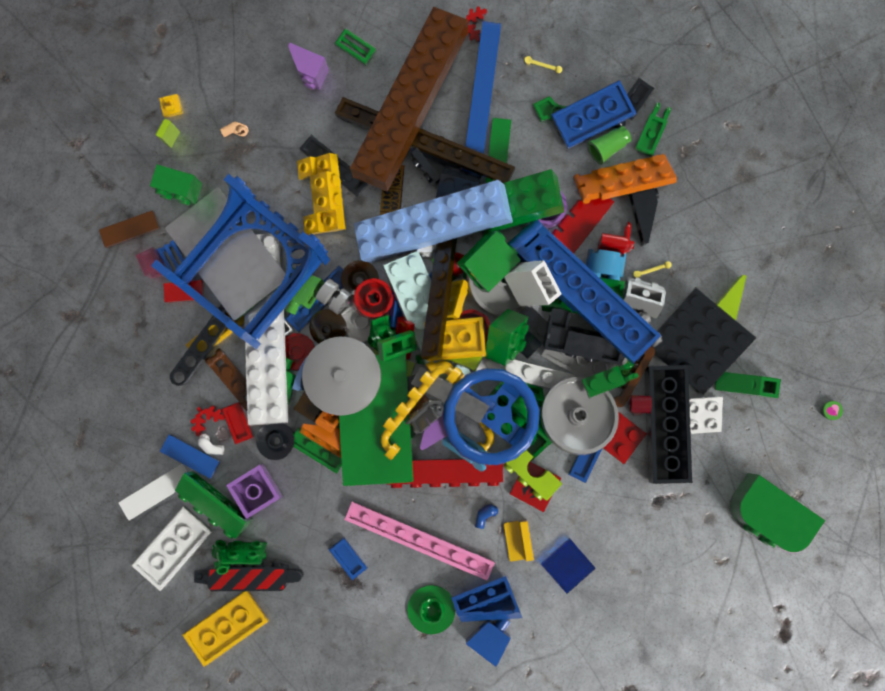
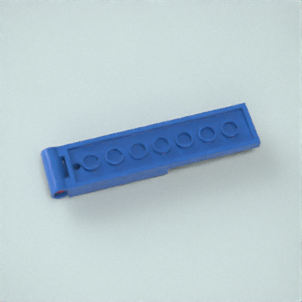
M539 220L530 222L507 243L518 252L517 256L520 258V262L544 260L561 292L558 298L573 312L577 311L632 364L661 337L649 323L546 229Z

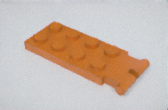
M665 154L592 170L590 174L582 176L575 174L573 180L579 190L583 203L587 204L590 200L597 198L605 200L677 183V176Z

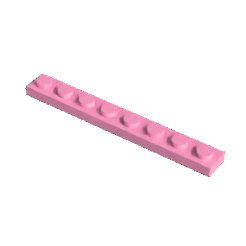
M353 501L344 519L487 581L495 564L490 559Z

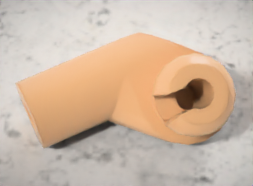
M234 121L221 128L220 131L224 137L232 133L244 137L248 134V127Z

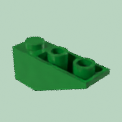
M724 372L716 381L715 390L777 399L779 398L781 379Z

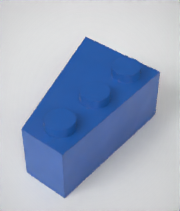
M506 576L451 598L461 622L523 618Z

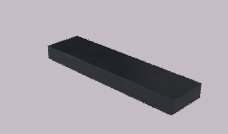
M312 134L299 148L308 157H318L328 153L335 154ZM338 157L341 184L358 198L369 184L354 178L350 166Z

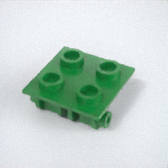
M229 542L221 564H261L267 558V552H265L267 542Z

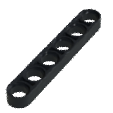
M222 304L218 308L220 311L225 310ZM214 315L170 373L172 384L176 386L185 385L226 331L227 327ZM212 325H216L219 329L218 334L215 336L209 334V328ZM200 341L207 343V349L203 352L197 348ZM190 356H193L196 360L193 367L186 365V359ZM177 372L184 374V380L180 383L174 379Z

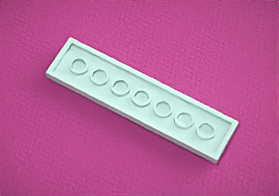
M416 251L382 267L403 316L407 321L415 324V340L421 355L431 279L419 251ZM423 359L424 364H427L428 362H430V361H427V359H426V360ZM449 360L433 361L434 363L439 361H447L454 366V368H460L464 376L466 374L471 373L469 369L461 367L460 365ZM440 374L438 376L443 380L449 382L448 380H446V378L448 377L447 374ZM473 384L471 386L473 391L478 393L477 385Z

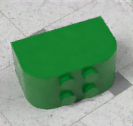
M747 473L730 500L731 514L739 523L744 525L742 527L743 530L756 537L760 536L758 540L772 548L778 547L789 552H799L807 548L826 521L758 474Z

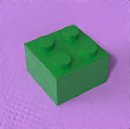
M156 164L150 187L155 190V194L160 195L163 199L171 201L173 198L178 200V203L189 206L190 203L194 205L197 203L202 183L192 174Z
M507 309L490 324L485 358L503 366H506L511 360L513 361L516 355L525 348L526 341H524V338L529 328V325H527L528 316Z

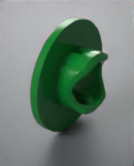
M427 585L416 590L410 597L407 607L408 618L411 624L418 631L425 634L433 635L445 631L452 624L456 613L451 594L446 589L437 585Z

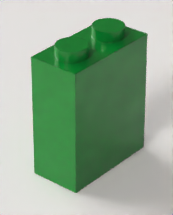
M488 231L457 262L482 292L489 293L520 261V258L517 256L518 252L505 242V236L499 231Z

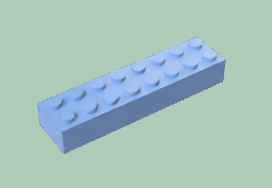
M496 180L354 223L361 260L372 263L512 223L513 220L505 185Z

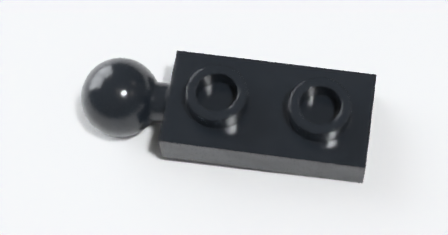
M638 78L627 94L636 113L640 111L655 90L654 87L641 78ZM626 120L613 126L612 128L617 129L620 126L625 127Z

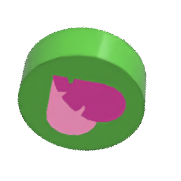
M836 401L824 403L821 409L822 415L828 420H837L843 414L841 404Z

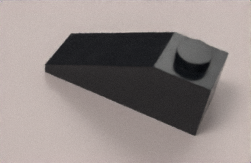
M657 188L628 194L641 247L646 246L650 240L658 203L657 199H659Z

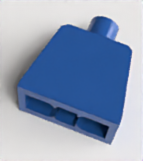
M508 619L498 620L496 623L491 620L484 621L467 637L466 644L496 667L511 639L510 635L505 631L511 621Z

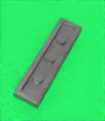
M420 367L411 384L419 388L422 384L420 379L428 370ZM437 377L426 393L445 403L454 385ZM463 392L455 406V410L480 423L490 406Z

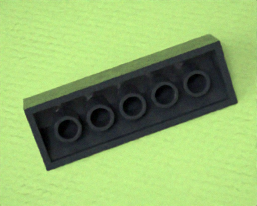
M688 365L648 366L645 370L646 396H651L652 398L651 413H646L649 483H693Z

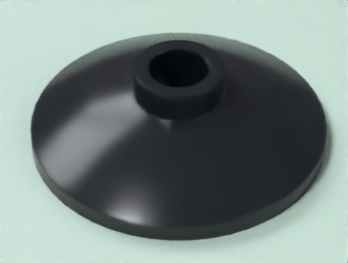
M284 423L265 424L259 430L256 437V445L259 452L270 460H280L287 457L293 450L295 443L292 430ZM276 437L280 439L279 444H275L274 439Z

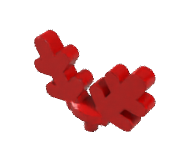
M477 6L474 13L471 8L469 9V15H466L470 41L480 42V30L474 31L476 25H469V21L477 23L476 18L483 20V15L487 14V9L485 8L480 10V7Z
M213 405L209 409L205 408L204 410L200 407L196 408L199 413L195 415L196 418L190 421L192 424L195 423L191 430L195 431L196 436L199 437L201 431L206 429L205 426L201 425V423L204 424L206 422V419L210 420L211 416L214 422H217L218 419H225L224 415L221 414L222 410L213 411L215 409ZM203 414H206V419L202 418L201 416Z

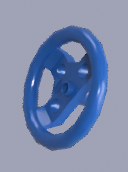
M483 368L466 374L452 387L444 403L443 426L449 442L461 456L477 464L500 465L515 460L530 447L539 427V407L533 391L520 377L504 369ZM485 380L501 381L504 383L495 395L481 397L470 388L473 384ZM463 392L490 406L481 422L512 445L511 448L498 453L480 452L470 447L462 439L455 424V406ZM500 395L508 398V404L504 407L499 406L497 403V398ZM519 396L523 398L527 409V426L525 430L512 420L511 406ZM488 413L494 414L493 420H488ZM509 423L512 426V431L509 434H503L501 432L502 424Z

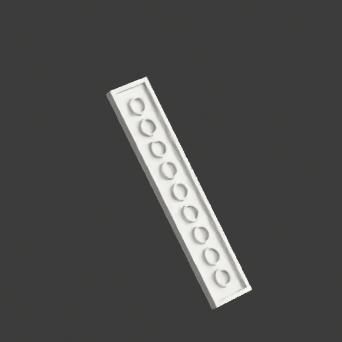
M270 233L256 235L282 268L281 242ZM275 291L244 314L245 327ZM283 309L258 340L261 345L257 349L245 342L248 425L250 426L288 423Z

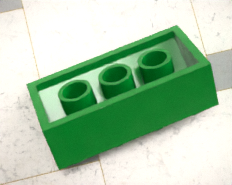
M500 382L488 396L495 395L504 383ZM500 395L497 398L498 405L501 407L506 406L508 398ZM516 400L511 406L512 420L525 430L527 426V409L524 402ZM540 410L538 431L530 447L527 449L533 456L530 461H533L552 443L542 427ZM488 413L487 417L493 420L494 414ZM509 423L501 425V432L503 434H509L512 431V426Z
M195 471L184 473L175 489L178 493L177 496L182 501L190 502L193 505L192 508L197 513L205 514L212 525L220 526L223 529V533L231 539L238 538L253 520L252 517L246 519L235 503Z

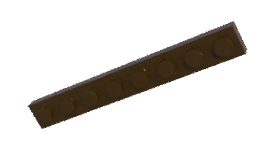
M457 238L436 244L421 357L425 360L442 358Z

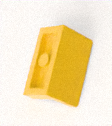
M525 519L504 523L509 560L511 562L518 560L533 561L528 521Z

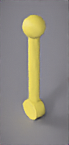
M530 56L525 57L527 65L532 63L555 70L556 73L562 72L561 66L555 67L532 60Z
M666 261L663 265L656 266L644 271H635L633 273V277L639 278L643 274H647L656 270H660L663 268L669 269L671 267V262Z

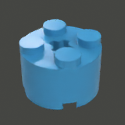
M588 249L586 266L599 278H601V275H604L606 279L620 281V278H623L627 254H622L620 257L619 252L599 249L593 253V249Z

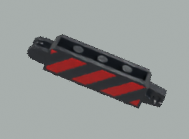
M263 561L261 564L252 565L233 564L230 565L228 572L223 575L218 574L216 569H214V565H211L208 568L194 571V583L208 585L207 588L211 592L283 591L289 583L301 581L302 577H304V572L301 569H289V564L284 565L283 561H274L272 565H264Z

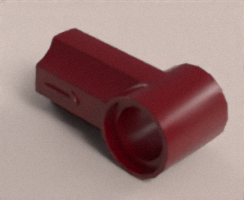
M630 396L628 411L633 416L651 413V396Z

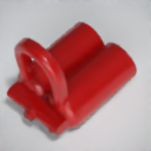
M626 223L624 236L602 233L598 241L597 251L599 249L619 252L622 255L634 249L635 242L630 241L631 223Z

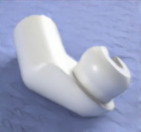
M200 435L198 445L205 453L224 454V445H213L209 441V435Z

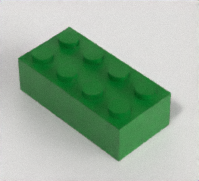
M549 169L503 183L513 222L487 230L499 231L564 213L558 177L554 171Z

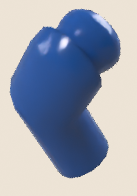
M488 504L479 509L475 527L484 529L486 519L498 514V507Z

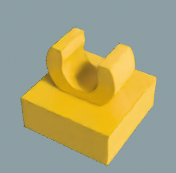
M178 94L159 98L164 118L183 114Z

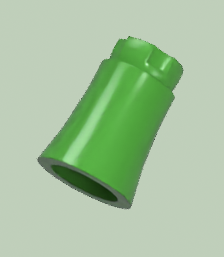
M620 126L599 138L589 141L587 143L588 150L594 160L602 165L612 155L631 142V135L624 126Z

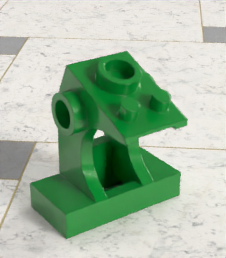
M389 315L371 320L368 343L370 347L379 352L380 360L387 361L416 350L415 332L409 330L396 335L395 330L390 328Z

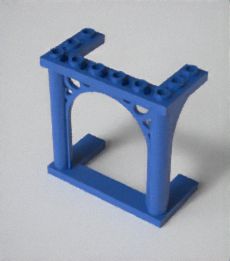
M228 174L223 179L229 187L226 205L217 221L174 272L158 260H155L151 266L213 314L242 340L257 349L261 345L258 340L321 263L326 266L330 259L327 256L328 251L312 233L307 235L305 232L299 234V229L291 222L289 224L283 221L285 218L277 211L272 213L269 210L270 206L264 201L258 202L255 199L256 196L238 176L233 178ZM249 212H254L256 215L255 222L252 224L247 222V214ZM261 216H262V220H263L264 222L266 221V224H265V225L259 224V222H260V220H261ZM241 218L243 224L241 226L236 225L241 222L239 220ZM258 229L272 234L281 242L287 255V271L278 289L245 329H243L189 286L188 283L228 237L242 230ZM289 241H291L292 244H298V245H294V246H292V247H289L287 244H288ZM295 250H303L305 252L304 256L299 259H294L291 255ZM293 264H300L299 267L296 265L295 270L292 269Z

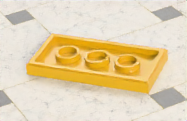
M243 591L186 631L182 636L203 667H205L266 624L269 619L250 591Z

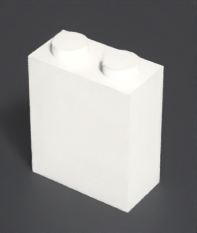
M544 260L518 263L504 277L519 306L549 305L561 295Z

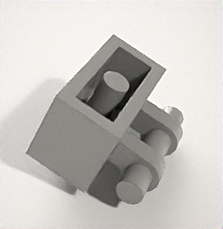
M627 277L625 283L627 285L623 291L622 299L637 313L646 311L650 317L657 319L664 307L665 287L658 286V283L641 281V278L635 277V279Z

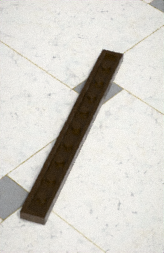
M342 97L335 115L370 130L379 111ZM421 128L411 145L415 149L418 148L422 152L493 181L508 182L515 171V166Z

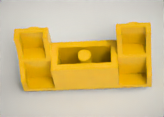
M328 153L318 157L310 156L297 160L298 178L300 180L310 178L314 214L303 216L304 232L307 235L311 233L315 235L345 230L337 154Z

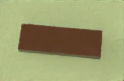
M151 210L99 229L105 248H109L159 230L160 227L155 212Z

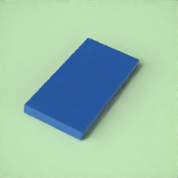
M618 80L551 114V117L567 149H570L635 116L637 113L621 81Z

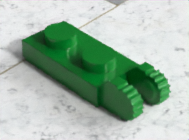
M658 102L649 115L634 149L650 157L653 156L672 109L667 107L663 117H657L656 114L661 105Z
M629 362L582 379L581 381L588 398L625 385L626 382L638 378V373H632L625 378L621 374V371L631 369L634 364Z

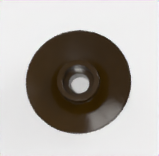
M362 260L349 263L341 274L342 287L351 294L359 285L356 282L357 277H361L362 282L372 278L379 279L375 267L369 262Z
M323 309L313 315L310 320L309 330L312 338L320 344L330 338L345 337L347 325L340 313L337 315L330 309ZM327 326L329 328V332H325L323 330V327Z

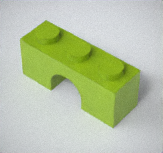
M527 450L515 460L504 464L503 467L511 474L515 472L520 476L517 479L525 487L529 485L534 489L532 494L540 501L542 498L547 501L562 485L548 470H545L538 477H532L527 471V465L533 456Z

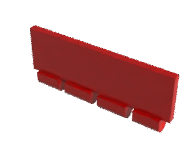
M597 198L585 204L578 199L569 210L574 217L572 218L566 214L558 224V228L562 230V233L554 229L552 234L574 254L615 201L611 198L605 200Z

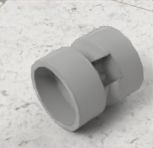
M328 279L320 288L315 298L323 305L328 304V308L338 315L348 304L352 294L344 288L339 289V285L336 282Z

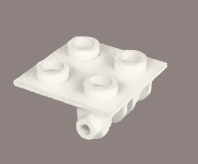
M723 396L690 398L691 434L722 432Z

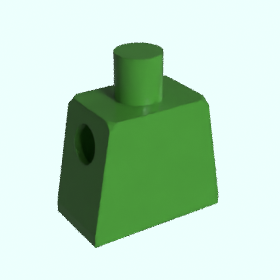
M311 275L288 303L285 311L296 315L299 306L310 309L316 301L315 297L325 282Z

